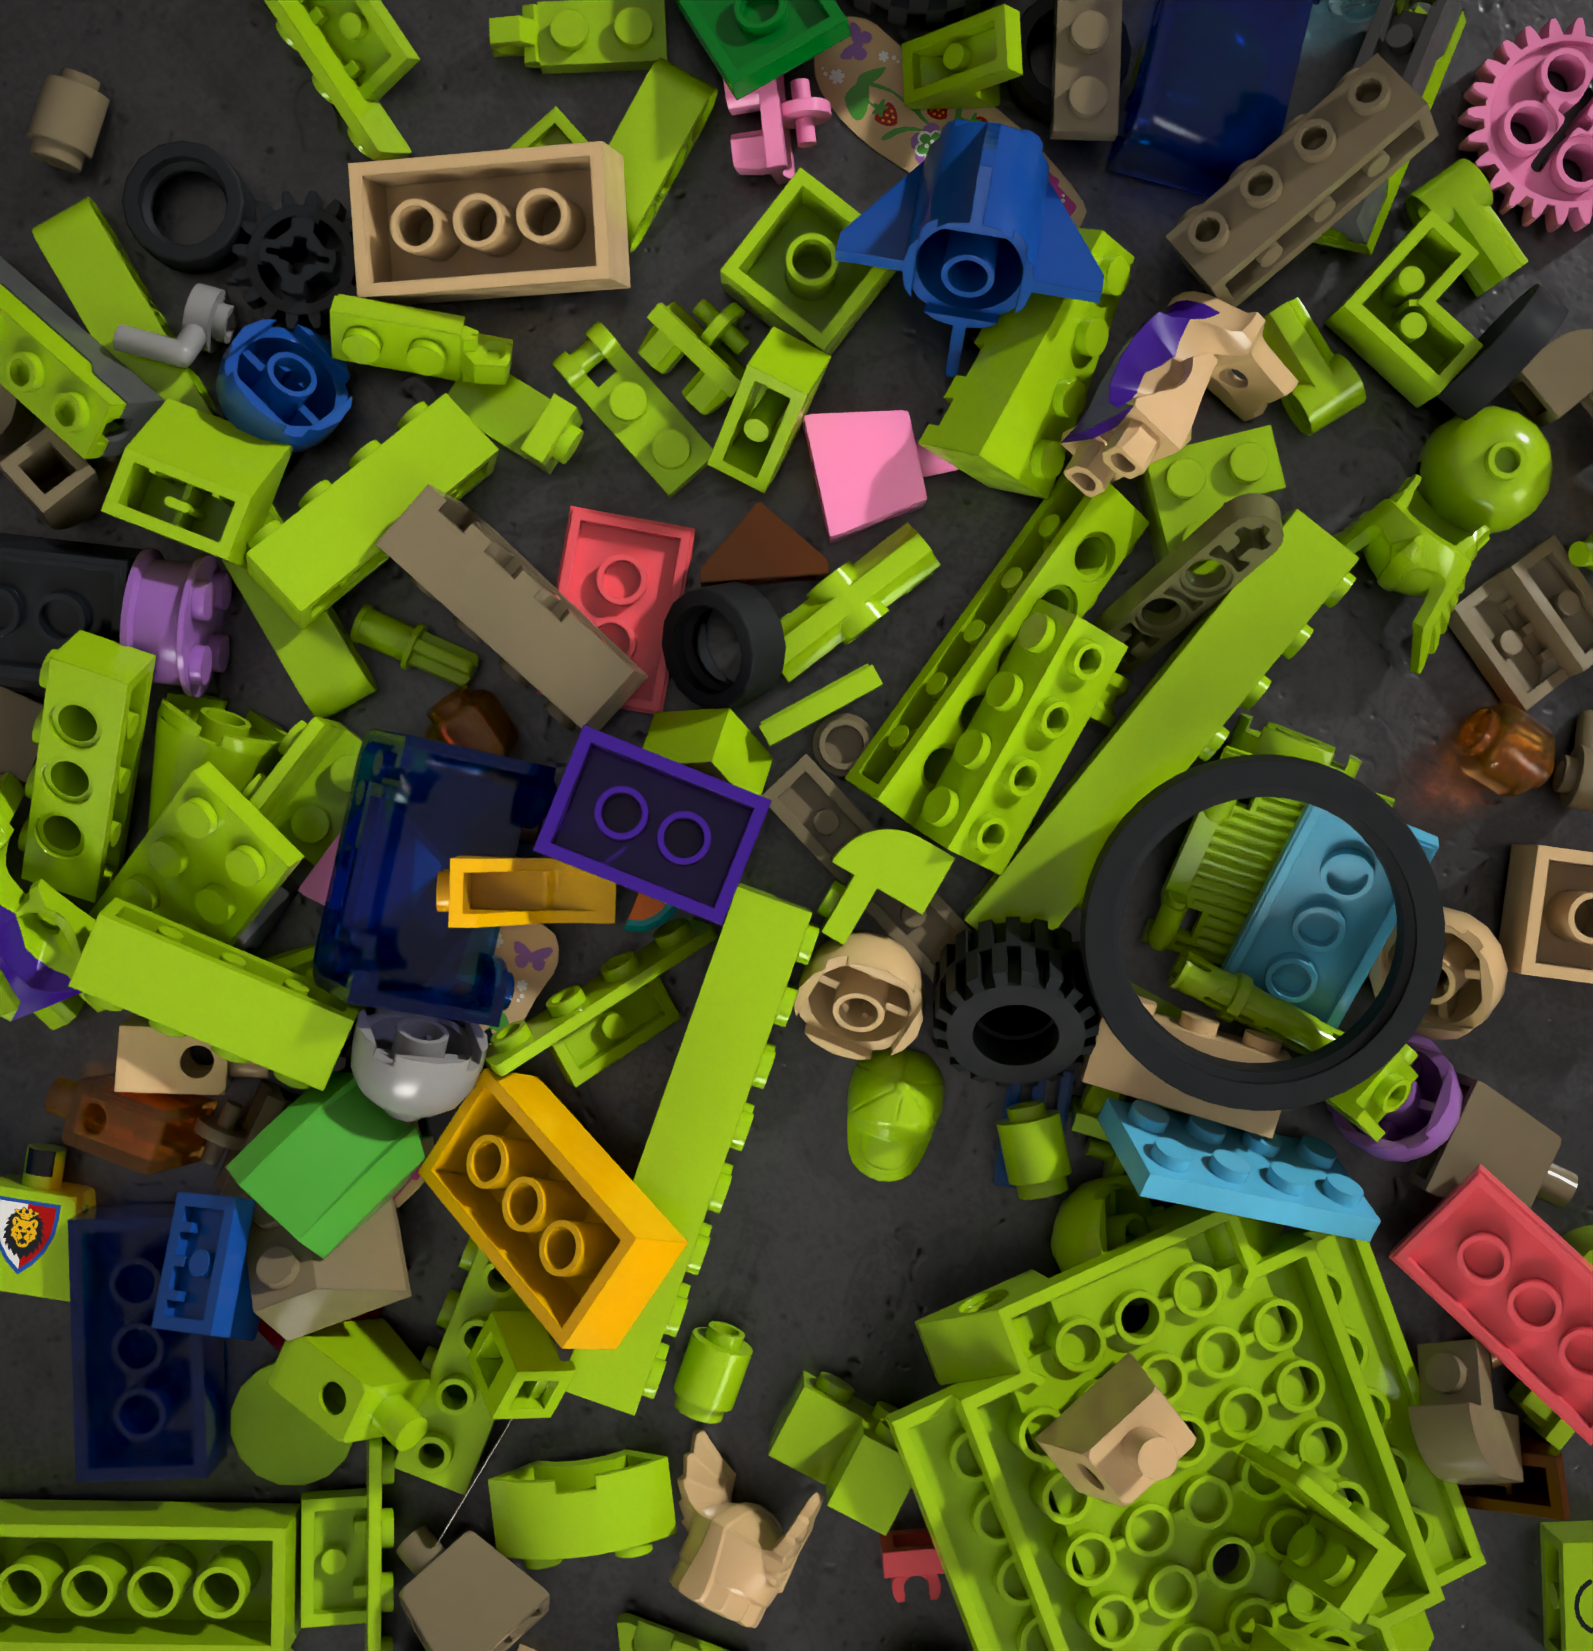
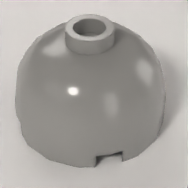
M386 999L379 1001L376 1004L375 1013L367 1015L364 1008L358 1013L352 1041L351 1069L355 1081L366 1097L385 1110L389 1116L401 1121H417L424 1117H432L455 1109L475 1088L483 1069L488 1049V1040L486 1033L478 1023L467 1017L464 1028L455 1022L446 1020L450 1008L437 1003L415 999Z

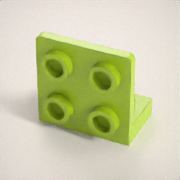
M314 717L308 724L301 720L293 726L278 747V752L283 757L268 776L263 772L259 773L241 794L304 855L305 859L316 866L370 791L383 792L401 768L343 723Z
M1246 1442L1239 1454L1315 1513L1309 1523L1301 1527L1291 1538L1287 1548V1555L1278 1569L1298 1585L1360 1625L1406 1556L1403 1551L1384 1537L1390 1525L1359 1502L1354 1500L1351 1503L1337 1492L1339 1485L1306 1461L1299 1462L1277 1445H1273L1270 1451L1266 1453Z

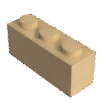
M1137 995L1144 1007L1161 1026L1180 1041L1198 1051L1214 1057L1246 1063H1269L1292 1059L1286 1050L1281 1049L1283 1041L1274 1036L1250 1029H1245L1243 1038L1218 1030L1220 1022L1191 1011H1182L1180 1019L1155 1012L1157 1003ZM1098 1009L1099 1035L1095 1036L1096 1046L1092 1053L1083 1055L1084 1063L1079 1067L1082 1082L1264 1137L1273 1138L1281 1110L1251 1111L1228 1108L1197 1099L1168 1085L1148 1071L1125 1049L1112 1033Z

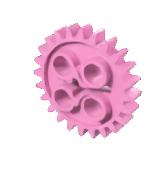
M1578 17L1566 29L1564 35L1560 24L1554 18L1550 19L1541 28L1539 35L1531 26H1527L1515 38V44L1506 39L1493 52L1495 60L1487 59L1475 72L1481 82H1474L1463 96L1475 107L1468 108L1458 118V124L1475 129V132L1468 135L1459 144V150L1478 153L1479 158L1474 164L1482 173L1486 172L1492 192L1495 193L1499 190L1504 195L1498 213L1504 215L1513 207L1519 205L1523 207L1522 226L1524 227L1529 226L1541 214H1544L1547 232L1553 233L1564 224L1566 218H1568L1573 231L1577 232L1590 224L1591 216L1593 217V97L1569 124L1565 132L1567 137L1550 151L1540 171L1535 172L1531 167L1533 160L1540 150L1552 139L1564 123L1565 117L1563 115L1579 102L1590 81L1593 80V34L1586 36L1583 18ZM1548 71L1556 72L1564 78L1567 92L1559 91L1550 84ZM1511 122L1519 123L1529 131L1531 144H1523L1513 136L1510 129ZM1563 159H1569L1578 165L1582 173V182L1569 178L1563 168Z

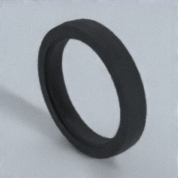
M1273 754L1242 755L1198 765L1172 777L1138 801L1121 819L1106 840L1089 876L1082 903L1080 942L1085 975L1100 1014L1125 1049L1148 1071L1181 1092L1208 1103L1234 1109L1275 1111L1311 1105L1344 1093L1384 1067L1402 1049L1426 1014L1437 988L1445 949V919L1437 880L1424 850L1404 820L1378 794L1347 774L1318 762ZM1251 797L1286 798L1308 803L1328 811L1349 824L1366 841L1383 866L1390 882L1397 915V938L1390 971L1378 996L1365 1014L1349 1030L1322 1048L1296 1058L1269 1063H1246L1214 1057L1196 1050L1169 1033L1153 1018L1134 991L1127 974L1122 949V924L1127 897L1139 869L1154 847L1169 832L1195 814L1218 804Z

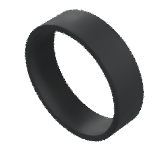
M1540 284L1534 285L1510 305L1477 339L1484 346L1437 397L1463 420L1473 417L1506 388L1540 352L1561 326L1569 310Z

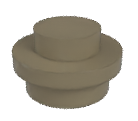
M849 713L832 715L821 722L814 733L812 741L814 757L821 768L828 773L846 777L873 739L874 733L867 722L856 715Z

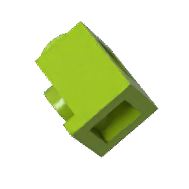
M1405 1044L1384 1067L1368 1079L1348 1091L1325 1101L1378 1143L1385 1134V1131L1378 1123L1386 1113L1395 1111L1405 1102L1411 1091V1084L1418 1077V1074L1410 1066L1418 1057V1054L1408 1044Z
M491 1311L467 1357L491 1419L551 1418L577 1372L573 1361H560L556 1344L531 1311Z

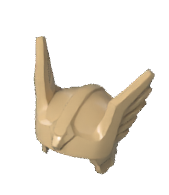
M703 1428L695 1429L692 1433L690 1452L683 1454V1475L677 1479L682 1498L679 1501L684 1517L682 1524L688 1536L679 1552L680 1559L671 1572L668 1581L681 1594L705 1609L733 1620L742 1626L756 1628L766 1608L770 1606L777 1593L784 1591L799 1553L812 1532L824 1497L818 1492L813 1494L805 1502L799 1515L794 1518L788 1531L783 1535L781 1524L766 1508L749 1502L731 1503L736 1473L722 1458Z

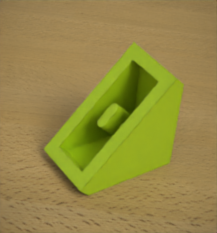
M730 708L655 712L642 746L645 750L760 796L762 795L773 760L772 755Z

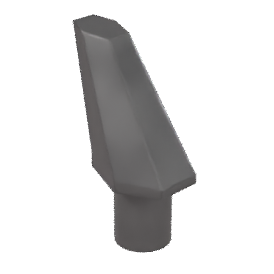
M286 879L234 943L233 947L245 951L248 947L257 949L299 891L297 890L300 886L292 879Z

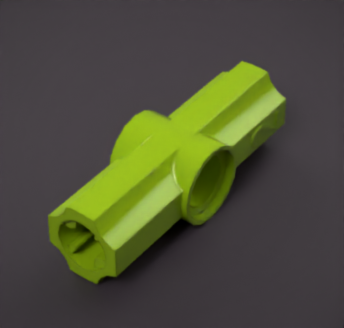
M908 522L855 563L848 561L832 572L806 595L808 600L780 619L786 644L784 667L781 674L789 684L841 643L846 646L866 632L890 612L888 607L904 594L911 592L912 589L929 578L941 566L932 549Z

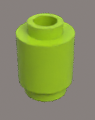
M1043 1100L1027 1101L1007 1107L1008 1117L998 1121L996 1126L1009 1185L1016 1186L1018 1198L1021 1200H1034L1066 1192L1069 1189L1067 1175L1072 1173L1060 1111L1046 1110Z
M711 1321L708 1327H697L693 1330L673 1386L677 1394L674 1406L680 1413L696 1421L717 1424L722 1421L725 1412L733 1409L753 1353L751 1346L744 1341L745 1334L743 1331L733 1325L720 1321Z

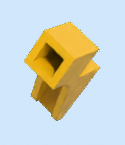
M460 855L450 858V869L438 871L436 908L437 912H449L448 928H482L545 923L615 924L616 883L548 856Z

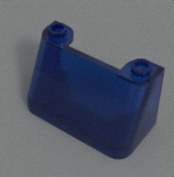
M1156 0L1136 85L1127 98L1124 110L1128 111L1123 128V133H1126L1124 137L1117 135L1115 141H1112L1106 170L1211 197L1228 182L1231 174L1238 166L1248 160L1255 159L1280 137L1287 115L1312 5H1318L1321 0Z
M378 728L370 729L361 744L316 942L313 959V977L316 985L348 1004L499 1027L502 1011L509 1007L515 986L514 976L511 972H508L506 962L494 954L500 926L448 928L449 912H437L436 908L438 871L450 869V858L460 855L516 857L522 828L533 829L542 819H546L557 792V786L554 782L556 768Z

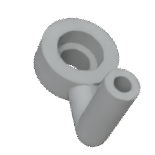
M198 283L194 286L187 299L183 313L182 329L176 339L120 324L114 334L113 346L115 350L181 368L188 367L194 362L200 351L214 353L221 343L228 344L231 341L237 325V308L230 305L229 294L226 290Z

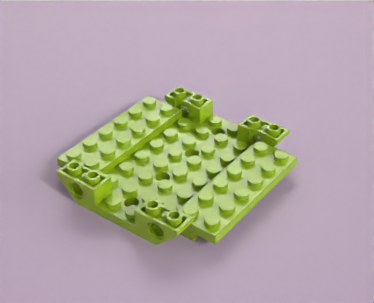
M1175 1204L1146 1217L1151 1230L1150 1233L1062 1273L1048 1278L1030 1269L914 1321L937 1382L940 1385H953L886 1415L885 1418L974 1651H1248L1256 1623L1366 1651H1428L1434 1635L1425 1610L1445 1600L1441 1589L1442 1586L1486 1564L1458 1485L1436 1477L1423 1461L1417 1448L1410 1422L1409 1406H1421L1419 1378L1370 1243L1367 1241L1302 1228H1294L1281 1234L1284 1230L1282 1224ZM1144 1298L1149 1307L1148 1320L1139 1331L1127 1333L1122 1326V1312L1125 1306L1133 1299ZM1130 1353L1172 1404L1181 1418L1192 1423L1194 1435L1197 1439L1194 1446L1178 1460L1175 1471L1168 1478L1155 1481L1133 1503L1122 1507L1077 1492L1036 1442L1035 1438L1124 1356ZM1246 1442L1266 1453L1270 1451L1273 1445H1277L1299 1462L1306 1461L1339 1485L1337 1489L1339 1494L1351 1503L1354 1500L1359 1502L1390 1525L1384 1537L1403 1551L1406 1556L1360 1625L1298 1585L1278 1569L1287 1555V1548L1291 1538L1301 1527L1309 1523L1315 1513L1239 1454ZM1227 1544H1236L1239 1550V1559L1236 1567L1226 1575H1215L1213 1560L1218 1550Z

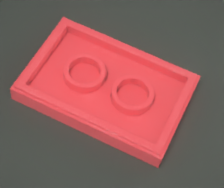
M570 506L556 588L649 676L620 709L654 715L655 712H664L671 675L666 668L662 649L663 625L673 602L686 593L697 532L696 528ZM537 689V694L543 695V694Z

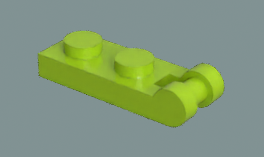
M597 321L584 333L587 340L570 355L564 351L551 365L671 499L708 466L707 463L713 449L626 353L606 327ZM604 359L615 373L600 387H597L588 377L587 373Z

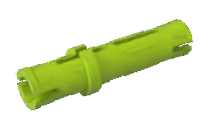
M1185 949L1179 955L1169 975L1171 977L1167 981L1169 987L1190 995L1215 1009L1216 1017L1223 1021L1231 1023L1236 1020L1256 1031L1274 1036L1283 1041V1046L1299 1054L1305 1055L1320 1049L1345 1033L1320 1021V1019L1296 1006L1263 991V989L1253 984L1254 981L1251 976L1243 972L1233 974L1225 969L1223 970L1189 949Z

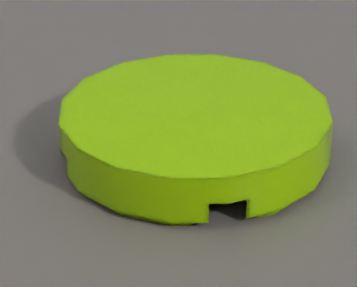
M275 1359L263 1364L240 1387L231 1408V1437L240 1459L257 1476L278 1485H307L329 1476L347 1458L354 1442L344 1443L335 1440L266 1383L277 1360Z

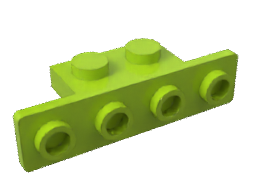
M264 0L277 19L276 28L280 36L289 46L299 52L313 73L311 78L317 91L328 102L334 104L348 125L347 133L354 146L362 154L374 161L407 158L412 151L379 100L421 59L382 1Z
M686 917L676 918L665 923L653 933L654 941L635 953L633 951H626L610 958L600 967L601 975L582 987L573 985L557 992L546 1002L547 1009L527 1022L518 1020L498 1030L490 1039L492 1045L488 1046L484 1066L490 1068L499 1076H504L548 1048L567 1083L575 1088L681 1019L659 976L714 941L718 936L713 926L693 918L687 919Z
M382 1437L366 1440V1488L301 1492L300 1626L301 1628L365 1623V1651H393L392 1635L381 1636V1613L393 1612L394 1607L393 1571L382 1572V1549L394 1547L393 1508H382V1485L394 1484L395 1468H393L395 1459L394 1446L392 1444L382 1445Z

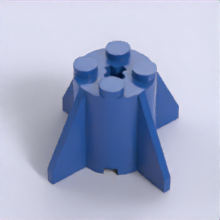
M963 119L948 122L942 128L940 137L930 145L925 160L840 232L835 260L902 271L904 288L910 297L913 289L917 297L926 303L924 312L937 321L953 325L945 375L952 377L958 375L966 328H986L998 324L1000 314L1011 311L1015 306V314L1024 308L1032 292L1100 303L1104 279L1101 269L1049 181V165L1043 155V143L1040 137L1032 131L1018 130L1000 123L969 122Z

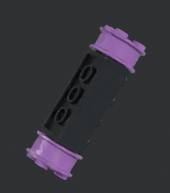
M0 533V678L39 682L40 670L47 654L52 649L61 648L79 630H83L118 642L122 646H130L156 655L152 683L182 686L187 696L200 697L207 690L214 672L223 673L228 665L230 653L229 637L221 633L224 610L228 609L232 597V577L228 571L220 570L216 558L208 554L199 555L191 563L165 560L162 553L155 548L139 549Z

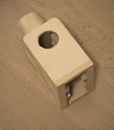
M135 1013L119 1025L114 1092L225 1095L232 1083V1077L269 1079L270 1069L251 1061L240 1064L225 1060L212 1051V1045L188 1035L177 1038L162 1034L149 1025V1019ZM197 1045L208 1048L213 1055V1064L202 1065L197 1063L191 1056L190 1047Z
M1130 1353L1124 1356L1035 1438L1036 1442L1077 1492L1122 1507L1133 1503L1155 1481L1168 1478L1175 1471L1178 1460L1194 1446L1197 1439L1172 1404Z

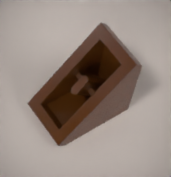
M758 501L699 570L700 583L702 587L732 581L748 586L820 581L829 576V560L763 503Z
M1531 1427L1519 1428L1524 1482L1477 1485L1457 1484L1466 1508L1566 1521L1571 1517L1562 1452Z

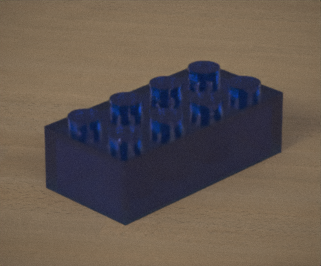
M175 1203L91 1206L68 1220L76 1482L208 1478L227 1456L224 1337L151 1328Z

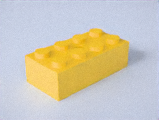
M484 1068L475 1088L466 1096L418 1171L422 1179L562 1349L616 1350L688 1244V1241L538 1076L514 1072L499 1076L490 1068Z

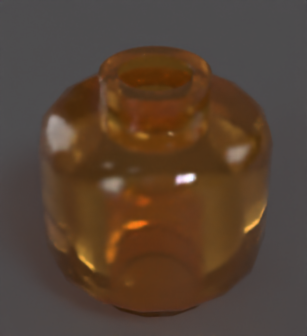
M464 685L443 697L426 712L425 715L430 722L424 731L425 742L453 778L462 781L479 776L483 783H487L500 776L515 762L510 752L514 749L520 738L519 728L491 691L485 689L472 691L468 685Z
M1510 703L1494 704L1490 707H1482L1475 710L1465 719L1456 736L1457 757L1462 771L1503 797L1519 796L1531 789L1538 788L1548 780L1553 772L1556 741L1552 731Z

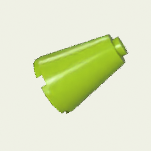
M177 691L168 693L166 699L162 698L161 704L157 709L147 833L191 772L208 761L240 793L259 773L263 772L268 776L282 756L278 752V747L287 732L279 724L253 710L248 709L245 719L226 711L229 701L208 695L189 697L184 692Z

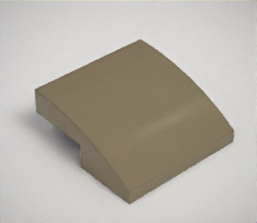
M1555 534L1516 558L1460 598L1455 609L1450 613L1448 626L1512 716L1527 711L1566 679L1584 672L1593 665V589L1578 567L1571 564L1568 553Z

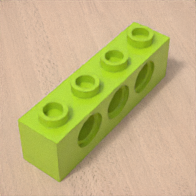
M79 630L61 648L52 649L47 654L39 675L40 686L46 688L44 706L39 712L32 730V741L39 744L37 760L28 775L25 785V796L31 799L30 813L18 839V849L24 852L21 879L34 882L42 878L57 891L95 903L122 869L156 655L130 646H122L118 642L83 630Z

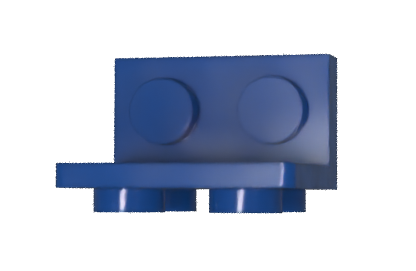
M177 1192L151 1328L250 1341L256 1338L260 1317L253 1312L246 1258L255 1200L233 1196Z

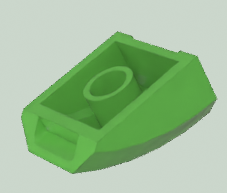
M333 1071L324 1091L313 1087L305 1091L266 1126L225 1168L236 1183L295 1239L325 1259L406 1185L425 1160V1155L417 1126H409L405 1121L389 1116L385 1110L373 1103L363 1094L355 1081L353 1073Z

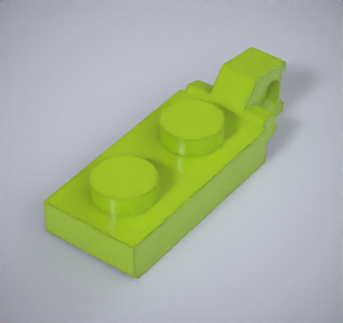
M665 0L537 2V5H523L522 16L489 18L490 46L494 57L524 56L525 67L541 68L542 74L650 70L660 57L668 61Z
M344 294L335 295L330 308L332 359L424 376L479 384L506 385L512 366L513 339L480 334L479 331L465 325V316Z

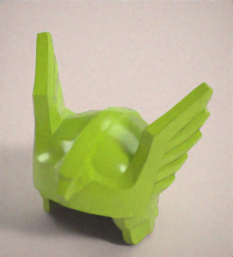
M1414 474L1412 477H1408L1399 490L1394 492L1388 499H1384L1375 508L1363 512L1359 519L1352 521L1343 531L1336 533L1333 537L1354 554L1363 551L1368 566L1377 578V583L1388 592L1395 591L1409 597L1425 598L1412 622L1410 672L1421 674L1428 655L1435 653L1438 648L1440 634L1445 633L1447 630L1450 613L1453 612L1458 603L1459 594L1465 589L1466 574L1478 551L1489 541L1491 530L1486 525H1483L1473 533L1440 518L1417 490L1422 477Z

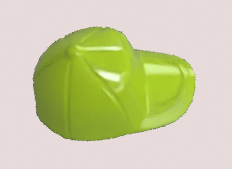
M891 1047L884 1050H872L871 1059L859 1060L854 1068L847 1096V1144L852 1163L861 1173L869 1178L883 1182L901 1180L909 1176L923 1158L940 1119L945 1100V1079L938 1065L927 1053L904 1049L901 1052L890 1055Z

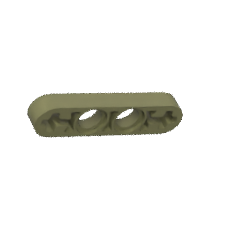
M1247 493L1236 496L1228 501L1093 621L1092 625L1129 646L1115 671L1116 673L1130 672L1144 664L1278 550L1282 545L1284 537L1279 506L1271 497L1260 493ZM1204 559L1215 560L1222 564L1220 569L1206 575L1195 574L1188 570L1192 564ZM1159 598H1168L1178 603L1174 608L1165 612H1152L1144 607L1148 602Z

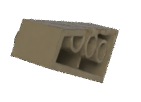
M429 484L376 543L378 547L409 573V579L422 592L436 602L439 600L455 615L453 618L454 622L469 637L481 645L485 642L502 658L498 663L508 675L525 688L532 684L549 700L544 704V708L555 720L571 732L577 726L582 729L583 725L600 731L649 677L469 505Z

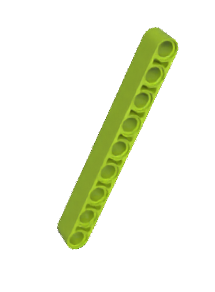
M87 196L33 227L32 233L90 335L165 401L170 398L223 419L192 365L181 368L114 349V334L120 324L174 339L176 337L114 230L95 202ZM273 504L264 526L273 520H278L283 524ZM222 560L295 687L315 717L328 719L378 689L371 672L356 646L350 640L349 634L332 606L304 629L300 630L248 574L247 569Z

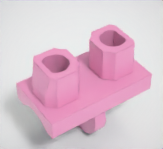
M784 74L738 101L724 81L725 99L732 116L761 112L762 130L731 135L733 165L739 175L771 174L777 185L788 184L795 175L790 129H796L798 147H812L816 145L815 126L827 122L832 116L831 104L827 99L811 97L809 79L798 78L790 82L792 100L787 101Z

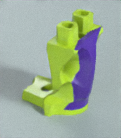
M8 771L0 775V1017L11 1022L34 1013L53 1031L68 1025L76 1018L85 1001L97 1012L105 1010L91 1004L85 998L84 992L68 986L96 920L61 895L42 878L34 881L29 889V893L25 894L10 876L6 867L8 842L14 831L10 822L25 795V790L19 780Z

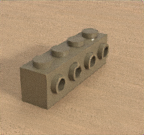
M1376 53L1361 67L1347 72L1337 82L1333 91L1307 114H1301L1290 121L1280 137L1260 155L1238 166L1231 174L1228 182L1203 204L1196 205L1185 212L1178 221L1177 226L1165 237L1182 264L1210 295L1237 307L1439 136L1428 103Z

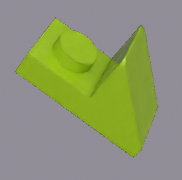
M1002 4L902 43L904 106L911 109L993 108L999 106L1000 83L1023 75L1020 11Z

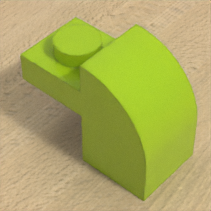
M874 829L852 837L830 859L831 862L852 874L846 884L835 879L817 908L816 913L825 918L820 927L821 932L845 945L877 889L923 915L956 858L926 840L906 831Z

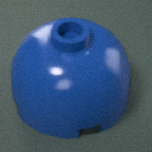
M262 319L244 326L222 356L215 387L220 408L225 420L231 422L237 429L262 440L291 445L294 447L292 453L303 452L319 445L328 438L351 408L352 396L348 398V391L345 385L350 379L349 371L343 360L332 359L331 344L311 329L297 324L294 330L290 331L282 327H272L276 322L275 319Z

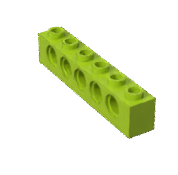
M1063 472L1054 484L1049 500L1044 499L844 779L892 815L914 828L913 825L923 809L926 797L934 789L954 752L958 739L966 731L986 694L990 681L998 673L1018 636L1022 623L1031 613L1038 598L1082 618L1093 607L1098 595L1122 561L1133 551L1135 543L1150 522L1111 483H1109L1104 492L1091 498L1086 496L1067 479Z

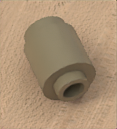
M62 68L60 76L45 75L27 136L32 140L29 154L32 157L72 173H80L84 160H92L110 102L106 96L98 92L101 85L99 81L89 75L69 68Z

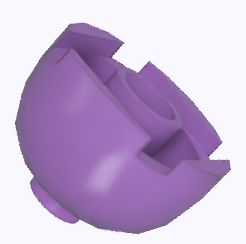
M1416 1032L1413 1033L1406 1044L1418 1054V1057L1410 1065L1418 1074V1077L1411 1084V1091L1405 1102L1395 1111L1386 1113L1378 1123L1385 1131L1384 1136L1378 1143L1326 1102L1336 1127L1345 1138L1356 1148L1382 1161L1407 1162L1429 1155L1448 1140L1460 1120L1463 1095L1454 1066L1431 1039Z

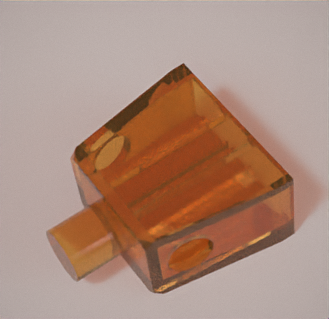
M115 1073L81 1078L79 1082L66 1077H59L48 1091L45 1101L46 1112L66 1119L62 1132V1140L65 1144L145 1175L200 1162L207 1140L199 1136L193 1128L200 1115L214 1116L218 1103L217 1100L196 1094L114 1092Z

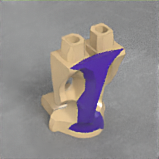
M1191 291L1183 292L1173 297L1163 313L1157 312L1149 317L1131 336L1101 381L1085 415L1077 426L1062 433L1060 444L1073 455L1064 470L1065 477L1086 496L1092 498L1104 492L1109 483L1123 477L1132 479L1143 474L1149 464L1177 453L1191 440L1192 425L1206 387L1244 422L1262 415L1268 406L1267 403L1274 402L1294 391L1299 381L1271 350L1263 338L1265 319L1258 312L1247 313L1206 293ZM1231 370H1239L1246 376L1247 381L1237 377Z

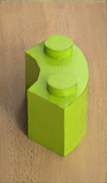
M625 1449L609 1455L584 1460L560 1462L537 1460L488 1479L496 1550L507 1558L524 1559V1566L527 1569H546L560 1564L563 1559L601 1555L614 1552L615 1556L619 1558H635L650 1553L653 1550L652 1542L677 1533L667 1456Z

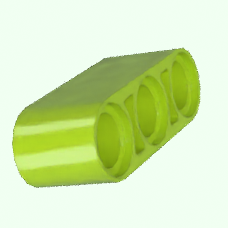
M661 57L652 65L609 143V146L621 153L624 159L628 249L630 253L636 250L648 231L703 130L718 96V89Z

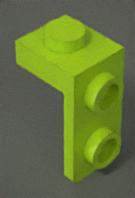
M511 374L508 376L506 385L455 381L448 393L452 400L486 436L549 475L558 462L565 464L571 458L584 434V431L580 429L583 419L576 406L555 393L549 399Z

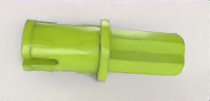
M365 604L361 608L351 629L350 640L352 642L360 643L401 661V669L409 671L412 667H415L460 688L468 686L478 668L479 657L476 653L428 633V625L420 622L416 627L374 609L369 604Z

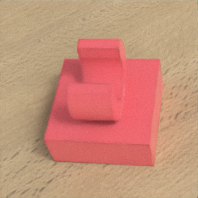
M928 1529L888 1531L886 1536L879 1533L884 1578H891L892 1592L897 1603L905 1602L904 1585L912 1576L924 1577L928 1581L930 1600H937L941 1593L939 1574L945 1573Z

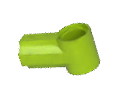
M1462 158L1407 195L1405 209L1413 226L1433 209L1479 252L1478 256L1461 273L1478 298L1529 261L1492 209L1493 192L1485 175L1470 160Z
M1299 297L1284 303L1263 317L1265 319L1263 328L1265 342L1299 381L1294 391L1280 399L1289 418L1306 436L1313 435L1365 402L1366 391L1357 371L1343 355L1332 353Z

